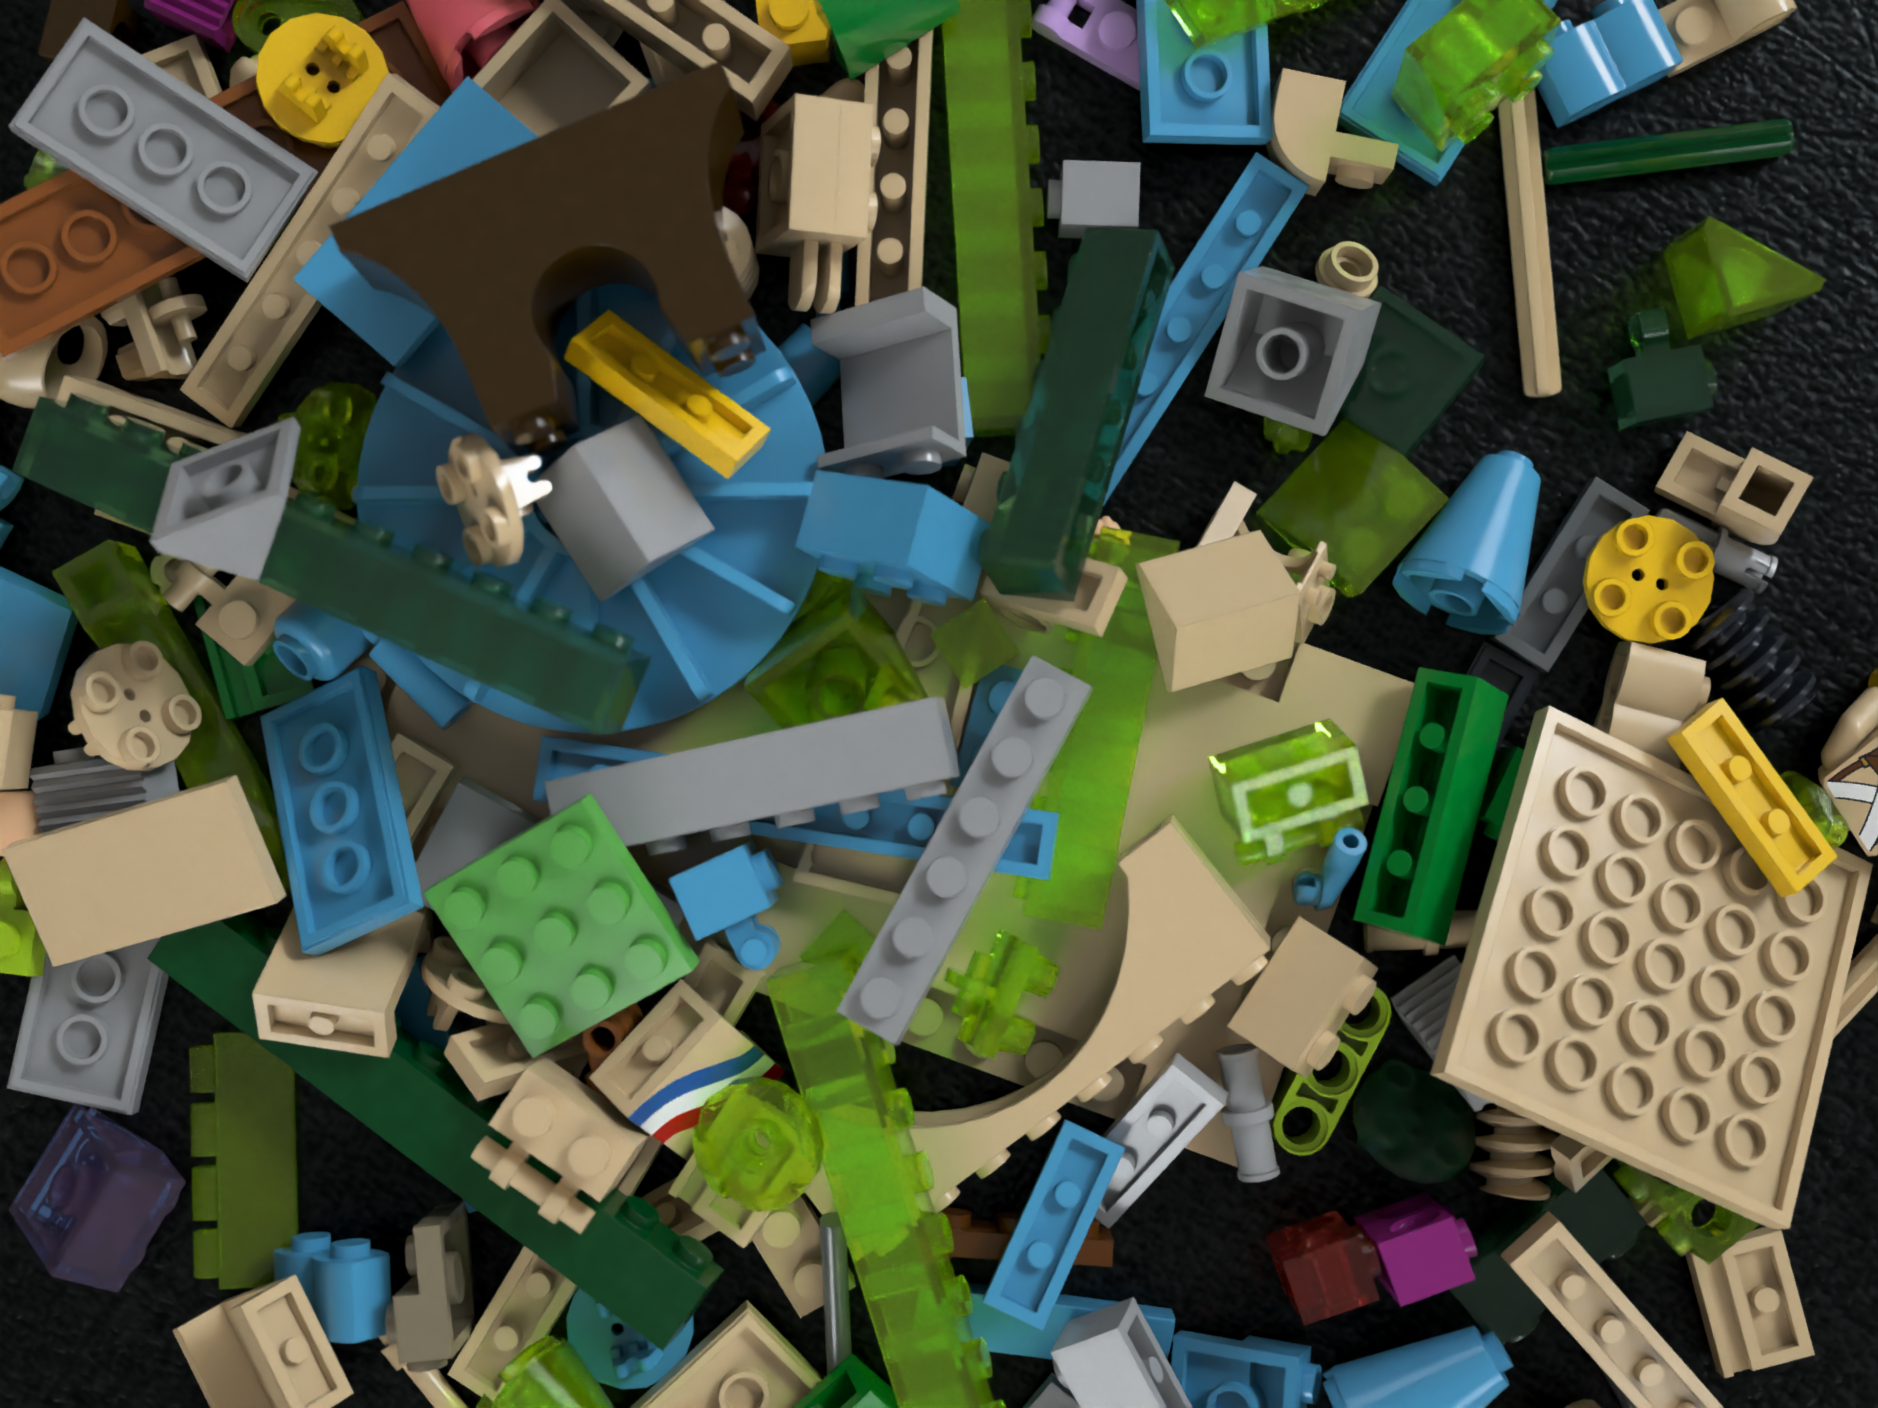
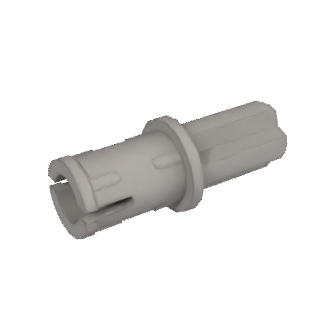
M1662 508L1655 515L1656 517L1675 520L1694 532L1700 541L1707 544L1714 554L1713 572L1747 588H1751L1756 594H1760L1768 585L1766 581L1762 580L1763 574L1769 578L1773 577L1777 568L1778 558L1770 554H1764L1728 537V529L1719 526L1713 530L1668 508Z

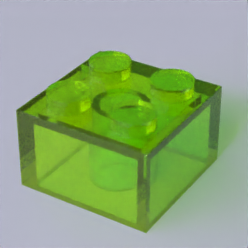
M1463 0L1405 48L1391 97L1441 152L1458 138L1463 144H1467L1492 122L1494 116L1490 112L1507 98L1513 103H1517L1540 83L1544 77L1540 69L1555 53L1551 44L1562 21L1543 0Z

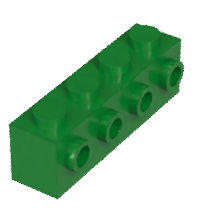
M1418 667L1353 920L1387 932L1443 946L1446 945L1509 698L1508 694L1479 677Z

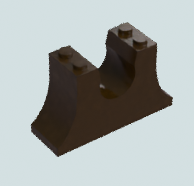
M721 60L329 225L341 254L375 290L389 292L405 298L423 308L443 324L466 367L491 429L518 457L526 453L529 456L536 455L538 457L551 454L567 444L566 436L580 431L574 386L561 369L556 350V338L560 322L567 309L580 296L594 288L610 284H625L641 288L656 297L677 343L704 377L716 372L721 378L741 373L756 363V355L766 351L755 316L730 261L724 235L723 192L725 178L731 157L744 134V129L733 89Z

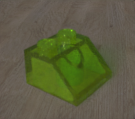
M1343 419L1261 506L1256 514L1293 548L1304 549L1312 553L1320 541L1326 543L1328 562L1336 565L1335 574L1329 582L1347 598H1351L1361 594L1442 508L1449 498L1402 454Z
M852 580L794 621L781 641L756 667L746 674L744 686L782 730L929 698L892 627L859 588L854 585Z

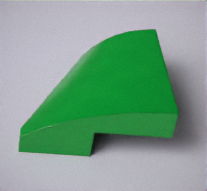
M814 0L817 15L832 36L836 58L850 80L855 79L961 12L958 0Z

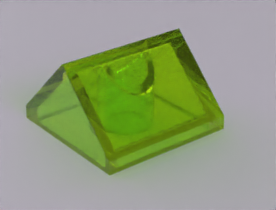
M1711 216L1669 243L1663 254L1688 340L1774 315L1819 292L1826 280Z

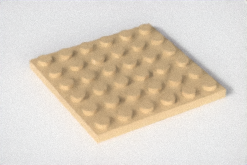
M1550 705L1535 712L1430 1075L1770 1229H1790L1873 864L1829 843L1838 857L1798 894L1781 898L1692 775Z

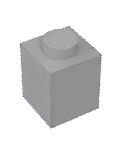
M1063 160L1060 180L1049 179L1047 192V218L1059 219L1058 238L1133 240L1139 224L1141 162Z

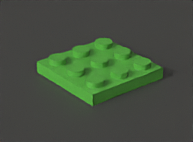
M591 793L584 795L433 883L423 892L532 1058L687 975L700 962Z

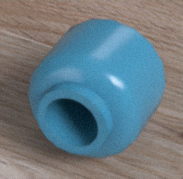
M324 585L312 587L276 618L274 624V634L276 640L273 642L274 652L285 668L302 680L309 681L312 678L320 681L334 680L370 648L371 642L364 636L361 629L370 618V611L363 600L350 590L343 589L339 592L332 587Z

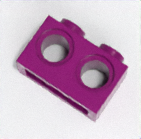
M1427 1192L1354 1217L1376 1278L1400 1307L1476 1280L1469 1258L1475 1257L1478 1254L1465 1220L1463 1218L1456 1219L1449 1205L1442 1207Z

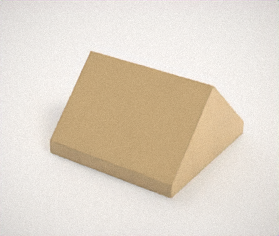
M1261 530L1135 564L1167 692H1174L1292 657L1301 592Z

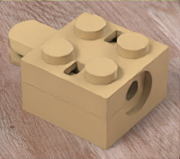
M794 94L761 125L755 254L790 257L788 305L791 310L807 312L813 301V306L817 313H834L840 300L842 254L867 239V233H871L874 229L878 201L876 194L869 192L870 168L876 165L881 146L880 129L877 126H873L874 104Z

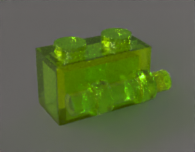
M1330 718L1207 757L1220 813L1240 838V841L1233 843V851L1241 868L1260 861H1264L1269 866L1286 860L1288 852L1316 843L1320 847L1325 848L1331 845L1335 834L1340 829L1345 827L1357 830L1364 828V820L1359 807L1367 805L1369 802L1357 745Z

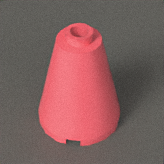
M405 0L451 93L457 89L467 76L473 80L542 4L539 0Z

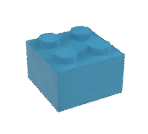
M816 470L811 495L808 498L795 547L818 558V570L833 576L853 579L852 587L857 590L877 596L890 597L893 587L908 590L906 596L913 600L935 606H945L947 597L973 601L993 525L928 485Z

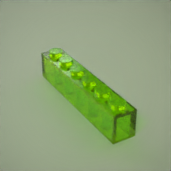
M1106 526L1100 528L1096 541L1084 539L1081 551L1082 557L1120 567L1128 577V580L1102 637L1066 627L1064 641L1075 643L1070 669L1058 668L1091 685L1093 691L1049 770L1045 795H1035L1030 804L1031 809L1060 813L1051 879L1044 880L1015 876L1012 897L1023 899L1021 910L1024 915L1102 930L1157 658V650L1135 564L1178 552L1180 541Z

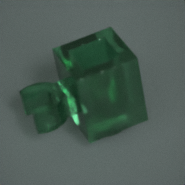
M1664 307L1640 311L1636 313L1635 317L1627 318L1628 335L1636 357L1624 359L1607 369L1619 430L1691 417L1713 408L1712 397L1715 396L1717 391V378L1711 361L1708 359L1704 360L1701 344L1670 350L1668 344L1669 328Z

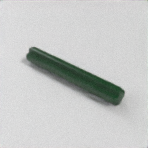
M1784 118L1551 147L1541 154L1543 180L1545 184L1555 185L1780 157L1786 155L1794 148L1793 125Z

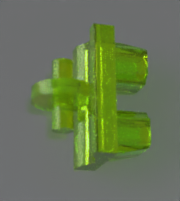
M1001 929L998 931L989 955L974 950L966 972L947 967L943 977L945 982L959 988L950 1010L964 1017L956 1037L974 1047V1051L978 1054L995 1059L998 1051L1025 1055L1028 1052L1035 1034L1036 1022L1026 1016L1015 1013L1014 1010L1022 990L1046 998L1052 992L1060 972L1057 965L1038 953L1039 948L1017 935Z

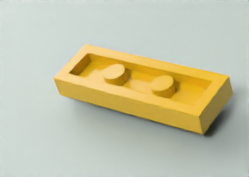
M607 310L570 341L564 356L566 361L726 479H729L763 446L771 431V428L610 310Z
M1723 697L1707 703L1666 738L1781 898L1798 894L1838 857Z

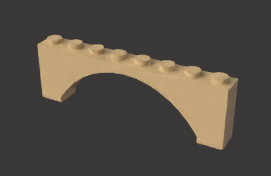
M1173 814L1120 855L1118 865L1128 876L1129 895L1126 948L1121 969L1111 995L1092 1028L1074 1050L1049 1072L1027 1086L1001 1098L961 1109L923 1112L897 1111L866 1106L832 1096L822 1083L786 1111L821 1136L794 1179L822 1215L837 1212L845 1216L847 1247L857 1259H860L874 1247L881 1254L890 1250L910 1232L911 1228L907 1225V1222L923 1210H926L930 1216H934L942 1211L960 1194V1190L957 1188L959 1183L974 1172H976L980 1179L994 1172L1010 1157L1011 1154L1006 1149L1024 1134L1031 1141L1039 1138L1060 1120L1061 1115L1057 1111L1060 1107L1075 1096L1082 1103L1091 1099L1110 1083L1112 1077L1108 1071L1127 1057L1133 1064L1147 1057L1163 1042L1164 1039L1159 1034L1161 1031L1179 1018L1184 1025L1193 1022L1215 1003L1216 1000L1211 995L1214 991L1230 979L1237 986L1245 983L1268 963L1264 954L1271 949L1270 936Z

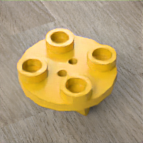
M313 13L291 18L270 33L258 54L256 88L264 109L280 129L303 142L313 143L320 148L332 149L342 144L389 72L382 50L364 29L343 17ZM309 66H315L318 68L319 73L313 76L308 74L306 70ZM330 84H336L340 90L337 93H331L327 87Z
M1646 515L1621 521L1598 538L1586 558L1583 586L1588 607L1602 627L1623 640L1653 644L1681 638L1689 632L1690 628L1698 623L1710 604L1714 582L1713 568L1715 559L1713 551L1707 544L1700 541L1694 532L1673 519ZM1635 569L1641 575L1638 581L1632 578V572ZM1658 579H1661L1664 582V588L1662 590H1659L1656 587V581Z

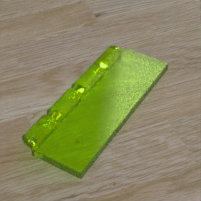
M218 1032L213 1034L214 1045L189 1047L190 1092H215V1102L190 1104L191 1156H216V1165L192 1168L193 1220L213 1221L218 1219V1228L201 1229L193 1232L194 1278L207 1279L219 1277V1289L259 1288L275 1282L273 1250L291 1246V1237L298 1234L295 1073L293 1069L244 1032Z

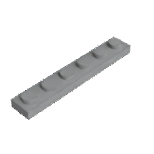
M1034 655L1031 656L836 1012L894 1045L900 1044L1093 691L1091 685Z

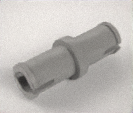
M1236 1044L1216 1051L1223 1088L1229 1092L1226 1106L1221 1109L1224 1125L1231 1127L1238 1166V1179L1249 1183L1261 1182L1275 1178L1280 1174L1269 1120L1275 1116L1272 1101L1265 1099L1257 1055L1259 1053L1258 1047L1254 1044Z

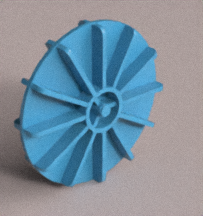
M610 284L594 288L575 300L565 312L557 332L556 350L561 369L574 386L580 431L566 436L568 442L561 449L539 457L541 465L536 471L527 474V479L533 483L573 445L640 415L564 359L571 339L607 310H610L771 428L763 446L729 479H726L645 419L714 526L715 530L604 602L599 601L536 502L532 503L533 511L527 517L521 519L523 525V552L519 562L496 568L490 563L480 567L473 565L464 548L462 532L465 526L457 505H449L444 500L438 487L436 468L448 463V451L452 440L472 432L484 438L500 460L518 456L491 429L460 354L441 322L400 369L396 368L392 374L387 371L381 383L385 385V388L374 408L364 438L359 463L358 486L352 488V502L357 503L358 527L364 559L374 589L382 603L380 607L385 616L392 621L408 646L445 683L473 702L501 716L531 726L562 732L608 733L639 729L683 716L713 701L744 679L781 641L800 612L812 587L819 563L818 558L796 548L795 545L808 498L811 495L816 470H821L818 468L817 456L825 454V449L812 405L797 375L780 350L759 328L766 351L755 356L756 363L752 367L730 377L721 378L717 372L704 377L677 343L662 313L659 300L641 288L625 284ZM526 453V454L521 455V456H519V457L529 456V455H528V453Z

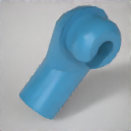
M1351 827L1340 829L1335 834L1318 873L1302 871L1297 874L1294 882L1293 898L1298 905L1314 906L1315 911H1321L1335 904L1365 853L1367 841L1363 833Z

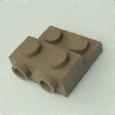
M463 1200L440 1202L413 1227V1235H408L406 1239L405 1257L407 1270L410 1275L414 1276L393 1296V1303L387 1305L385 1326L389 1343L397 1344L399 1364L407 1363V1370L410 1372H425L446 1366L448 1364L447 1359H452L478 1324L467 1208Z

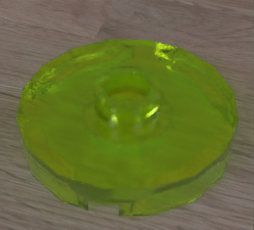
M761 1076L736 1079L709 1097L700 1110L702 1112L699 1115L698 1124L694 1127L692 1139L698 1169L712 1190L725 1200L730 1196L735 1201L744 1203L741 1208L755 1212L781 1209L800 1197L810 1187L821 1169L824 1142L819 1121L805 1099L783 1082ZM755 1132H760L769 1142V1149L762 1147L757 1142Z

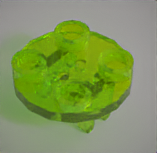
M328 382L312 390L300 404L296 413H283L278 418L279 423L294 417L300 425L301 429L291 474L292 480L305 499L324 509L349 510L357 506V503L352 502V488L358 486V471L364 438L374 408L378 402L373 393L359 384Z

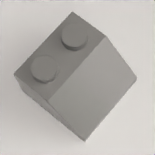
M1265 266L1238 272L1204 396L1321 436L1326 435L1364 364L1382 303Z

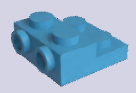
M1183 1330L1173 1335L1171 1368L1193 1408H1307V1403L1313 1405L1317 1403L1322 1382L1321 1366L1310 1363L1311 1346L1250 1335L1241 1341Z

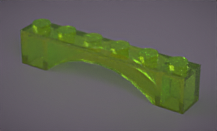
M107 540L52 571L83 629L100 649L117 643L133 644L139 640L149 641L159 648L163 658L179 673L190 696L198 702L202 714L201 723L191 732L188 745L177 759L174 760L187 788L190 789L237 775L284 890L289 895L291 888L273 790L234 721L225 719L219 694L166 600L160 594L157 584L152 582L150 572L136 547Z

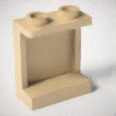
M424 905L419 910L326 953L314 956L302 953L293 907L252 992L259 1039L389 1058L397 1040L395 1008L418 953H428L435 941L432 909Z

